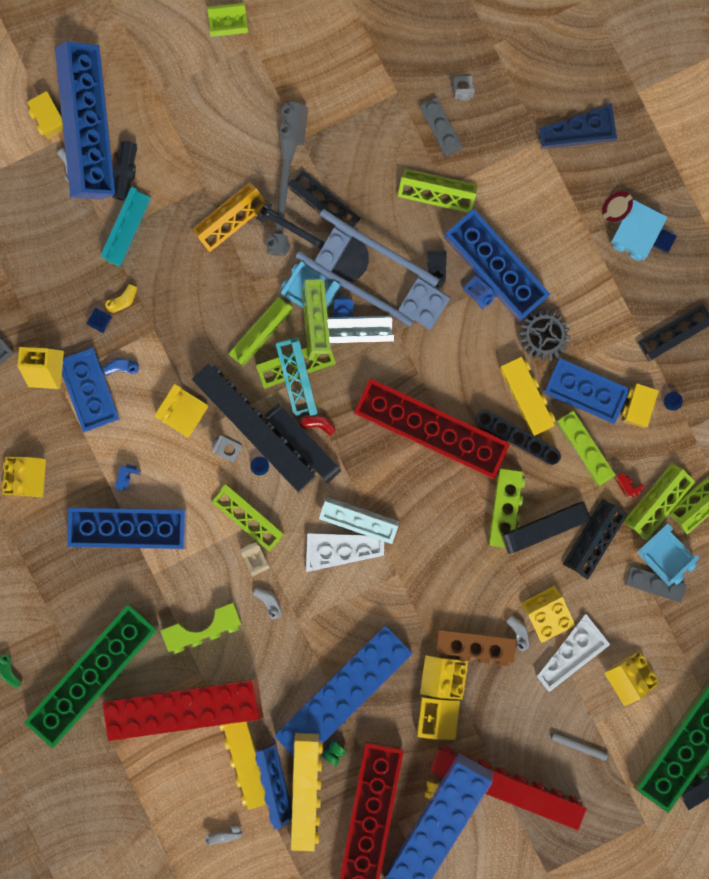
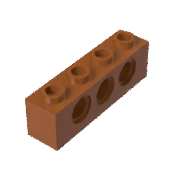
M438 629L436 653L440 654L439 657L451 659V655L459 656V660L470 661V658H478V662L489 663L490 660H495L498 665L509 666V662L514 663L516 639ZM454 640H459L462 644L461 649L458 651H454L451 648V643ZM475 642L481 646L478 653H472L470 650V646ZM498 645L500 648L499 654L491 655L490 647Z

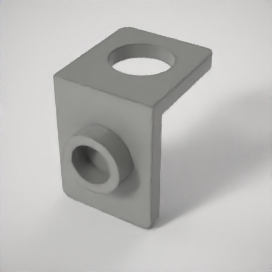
M462 76L453 78L454 99L469 100L473 98L475 90L472 86V77ZM460 81H465L469 87L468 89H458L457 85Z
M220 435L219 438H215L212 444V448H214L212 452L231 462H235L242 446ZM229 444L235 447V453L231 456L224 453L225 446Z

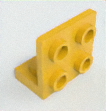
M174 384L154 417L189 438L208 409V405Z
M555 585L521 603L542 643L575 626L567 605Z

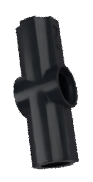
M129 141L120 143L118 162L116 161L114 167L115 195L112 196L113 199L125 201L131 189L136 173L135 159L138 146L136 143Z

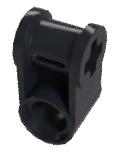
M427 250L428 272L434 276L439 274V277H441L435 286L437 288L444 285L446 280L447 252L446 250Z

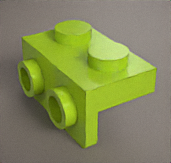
M245 3L207 7L211 37L248 33Z

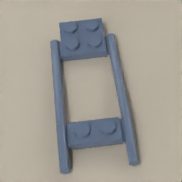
M323 209L320 216L336 225L318 254L316 261L301 251L297 253L296 258L328 279L337 282L340 286L396 317L409 327L412 326L414 321H417L431 330L451 299L449 295L435 287L440 279ZM352 236L420 275L399 310L331 272Z

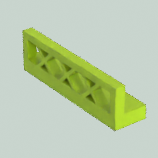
M404 168L398 197L469 213L473 209L478 185ZM404 185L412 186L415 191L412 193L403 192ZM430 190L433 196L429 198L424 197L421 192ZM448 194L452 199L446 202L440 196ZM462 198L471 199L469 206L461 205L458 200Z
M305 280L302 287L308 360H314L316 354H330L331 352L324 280Z
M278 297L231 350L229 355L244 367L292 313V306L286 304Z
M307 348L302 349L303 358L308 359ZM332 350L329 354L331 361L324 364L317 361L320 354H316L315 359L311 360L313 363L310 369H307V374L335 365L336 362ZM279 358L256 365L264 389L285 382L284 378L278 379L279 375L284 377L281 373L282 367ZM290 361L288 365L295 367V370L292 374L294 375V373L297 370V365L292 364V362ZM268 371L276 373L275 380L266 384L263 373Z
M671 463L623 522L647 541L695 481L682 468ZM685 478L687 482L683 487L679 488L680 481ZM671 493H674L673 499L670 502H667V497ZM661 508L660 515L655 517V511ZM646 523H649V528L644 533L641 528Z
M709 476L679 501L668 514L687 535L709 516V491H705V487L709 485ZM694 497H700L698 503L691 504V500ZM680 509H686V513L679 518L675 515Z
M226 484L212 501L216 507L269 552L285 535ZM223 494H226L231 500V506L223 507L217 501ZM234 508H242L245 511V519L234 517ZM256 520L260 524V531L252 532L249 529L248 521ZM240 521H246V526ZM262 526L268 531H262ZM263 533H271L276 537L270 546L263 541Z

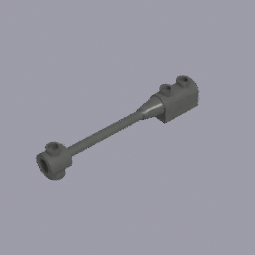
M296 102L284 103L282 108L283 120L279 128L283 167L277 212L283 218L285 215L290 165L297 145H304L308 108ZM278 223L275 226V233L269 234L266 240L267 254L285 256L290 250V244L287 241L288 236L282 235L283 226Z

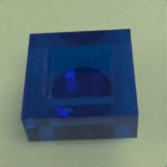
M662 228L653 247L668 254L677 236Z
M95 308L86 325L104 334L113 317Z

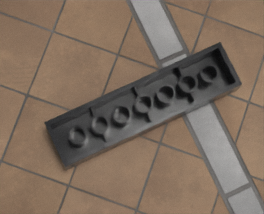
M208 363L192 378L194 383L300 494L316 479L314 476L315 470L308 463L304 465L300 461L303 459L302 456L295 449L291 451L287 447L290 445L282 435L278 437L274 433L277 430L269 421L264 423L261 420L263 415L255 407L251 409L248 406L250 404L249 400L242 393L238 395L235 392L237 390L236 386L229 379L225 381L222 378L224 374L216 365L211 367Z

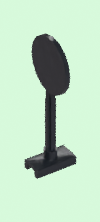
M264 200V206L255 216L257 220L262 223L265 219L272 223L274 221L320 249L323 248L324 241L278 215V212L271 209L272 203ZM352 236L331 272L349 282L359 279L366 271L369 263V252L365 243Z

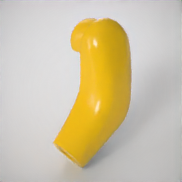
M128 284L121 296L107 300L105 303L107 310L114 313L129 307L133 303L137 287Z

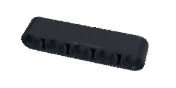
M279 403L264 415L327 484L342 471Z
M482 410L476 415L475 423L479 428L510 443L513 447L540 462L553 466L560 461L561 453L558 449L488 410ZM480 415H487L489 423L482 424L479 421ZM497 424L505 425L506 432L504 434L497 432ZM515 433L522 435L523 440L521 443H516L513 440ZM532 442L539 445L540 449L537 453L530 450ZM548 452L555 453L556 460L554 462L548 461Z
M582 501L502 534L501 537L507 553L512 554L587 523L591 518L585 501Z

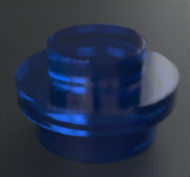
M669 392L665 395L663 403L668 410L676 411L681 408L683 398L677 392Z
M256 457L251 461L250 469L257 476L265 475L269 470V462L264 457Z

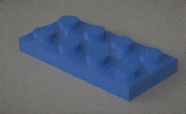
M91 348L64 358L62 376L83 433L120 420L95 349Z
M559 358L544 394L615 424L630 389Z
M272 744L256 752V764L260 767V781L264 786V798L270 811L269 820L275 830L284 827L292 821V809L277 745Z

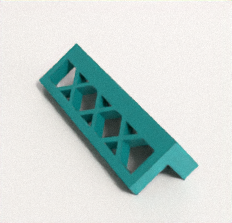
M131 187L100 255L103 260L118 267L122 266L150 204L151 197L139 193L136 188Z
M298 337L275 342L294 416L308 412L310 416L317 414ZM292 344L293 351L289 357L282 353L280 346ZM290 361L297 365L294 375L286 371ZM294 379L302 384L298 393L290 387ZM299 397L306 401L307 408L296 410L295 403Z

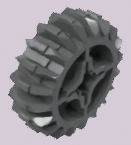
M538 310L537 317L531 313V320L529 318L524 319L527 325L521 324L520 326L525 331L519 332V336H524L525 338L520 339L519 343L526 342L522 349H530L527 353L528 356L532 352L535 353L533 358L535 360L541 355V361H545V356L551 361L553 359L552 354L558 358L560 356L558 351L561 353L565 352L562 346H569V343L564 340L571 338L570 335H565V333L570 331V328H563L567 321L561 323V315L557 319L554 318L555 311L551 313V316H548V310L544 311V315ZM547 321L544 328L536 327L535 329L531 327L536 322ZM552 324L557 327L560 338H557L552 333ZM548 327L547 335H549V338L547 337L542 342L543 339L540 333L542 334ZM529 333H532L538 339L537 348L532 344ZM545 343L558 344L554 349L542 350Z

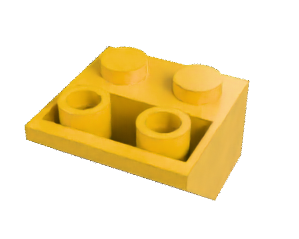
M19 347L17 366L28 387L61 389L64 351Z
M5 457L2 495L43 497L46 459Z
M640 650L619 661L604 673L624 706L641 700L660 683Z
M426 655L420 694L436 698L463 700L468 661Z
M421 696L417 737L455 740L460 701Z

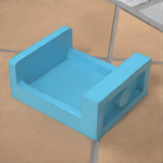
M633 200V208L630 214L622 220L610 244L614 245L613 248L619 252L626 251L630 254L631 258L637 261L645 260L667 217Z
M301 261L300 264L296 263L290 272L293 275L289 281L287 279L284 281L280 289L282 290L281 294L283 297L303 308L302 287L305 280H324L326 305L328 308L341 287L337 282H332Z
M669 524L664 526L637 552L668 586L673 583L679 584L685 578L683 574L687 570L691 572L698 566L696 561L700 558L698 555L694 556L671 533L673 528Z

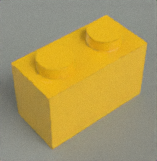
M47 91L27 101L30 107L27 111L31 118H36L39 123L36 127L41 136L45 134L50 139L63 131L62 117Z
M635 384L633 388L630 387L627 398L630 400L628 406H624L621 415L624 417L623 422L644 429L647 428L659 390L640 384Z

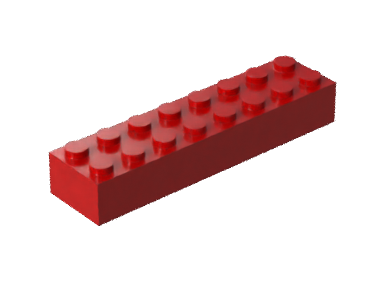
M371 378L354 411L355 416L491 480L495 478L510 446L508 442Z
M258 678L102 702L108 741L255 721L264 717Z
M365 741L339 879H380L404 748Z
M443 745L442 748L437 746L429 767L430 772L444 777L458 754L449 746ZM461 752V755L474 761L471 755ZM484 760L474 761L493 772V780L485 793L486 795L579 831L587 810L580 798L570 795L568 798L562 791L551 788L550 791L546 789L547 787L537 781L530 783L526 777L515 773V776H512L508 770L497 766V769L492 768L490 763Z

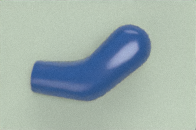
M116 358L105 365L102 370L106 376L116 371L135 374L139 371V365L135 361Z

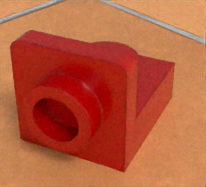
M624 473L614 477L625 497L631 496L634 498L642 493L641 489L645 487L644 484H640L633 488L631 486L633 485L631 478L628 475L625 476Z

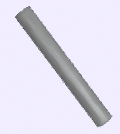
M556 733L552 735L551 740L604 761L608 758V753Z

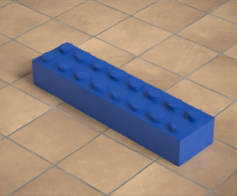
M66 41L55 48L70 198L103 200L115 195L100 46Z
M385 625L274 737L293 756L296 733L319 734V741L324 743L413 653Z
M458 753L382 879H432L490 787L493 780V772Z

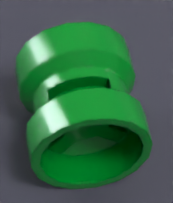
M332 739L329 743V748L324 750L321 756L336 767L340 762L341 756H345L348 750Z

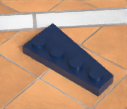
M612 103L598 110L597 108L591 110L589 113L581 116H574L564 122L560 121L540 128L539 139L541 149L616 141L617 134Z

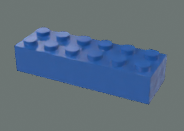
M475 209L470 211L445 233L444 239L477 276L492 289L495 296L519 322L525 319L551 295Z
M68 508L67 547L186 549V510Z

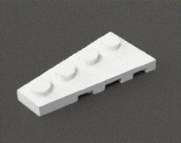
M307 534L306 572L384 556V541L370 536Z
M586 614L537 676L548 692L552 691L610 645Z

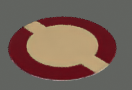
M621 191L609 196L602 208L605 220L615 223L625 219L633 208L631 195Z

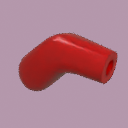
M305 415L300 420L302 428H319L329 436L337 430L325 416Z

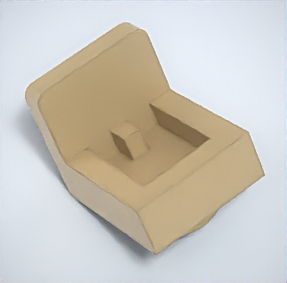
M257 542L248 544L240 550L252 576L270 568Z

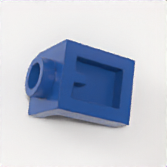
M475 276L462 288L481 309L490 305L495 298L492 289L478 276Z
M340 296L338 299H335L334 317H353V300H349L347 296Z
M126 464V467L121 466L115 489L124 491L125 487L128 488L131 481L129 473L141 474V471L137 470L138 467Z

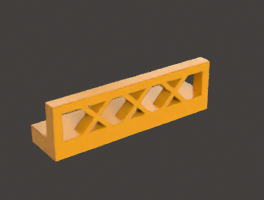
M249 182L191 229V231L205 248L211 252L259 213L264 206L263 202L265 199L257 188ZM258 197L261 203L256 207H250L251 201ZM240 210L245 211L242 219H236V214ZM225 222L230 223V228L227 231H221V227ZM210 235H216L215 241L208 245L205 239Z

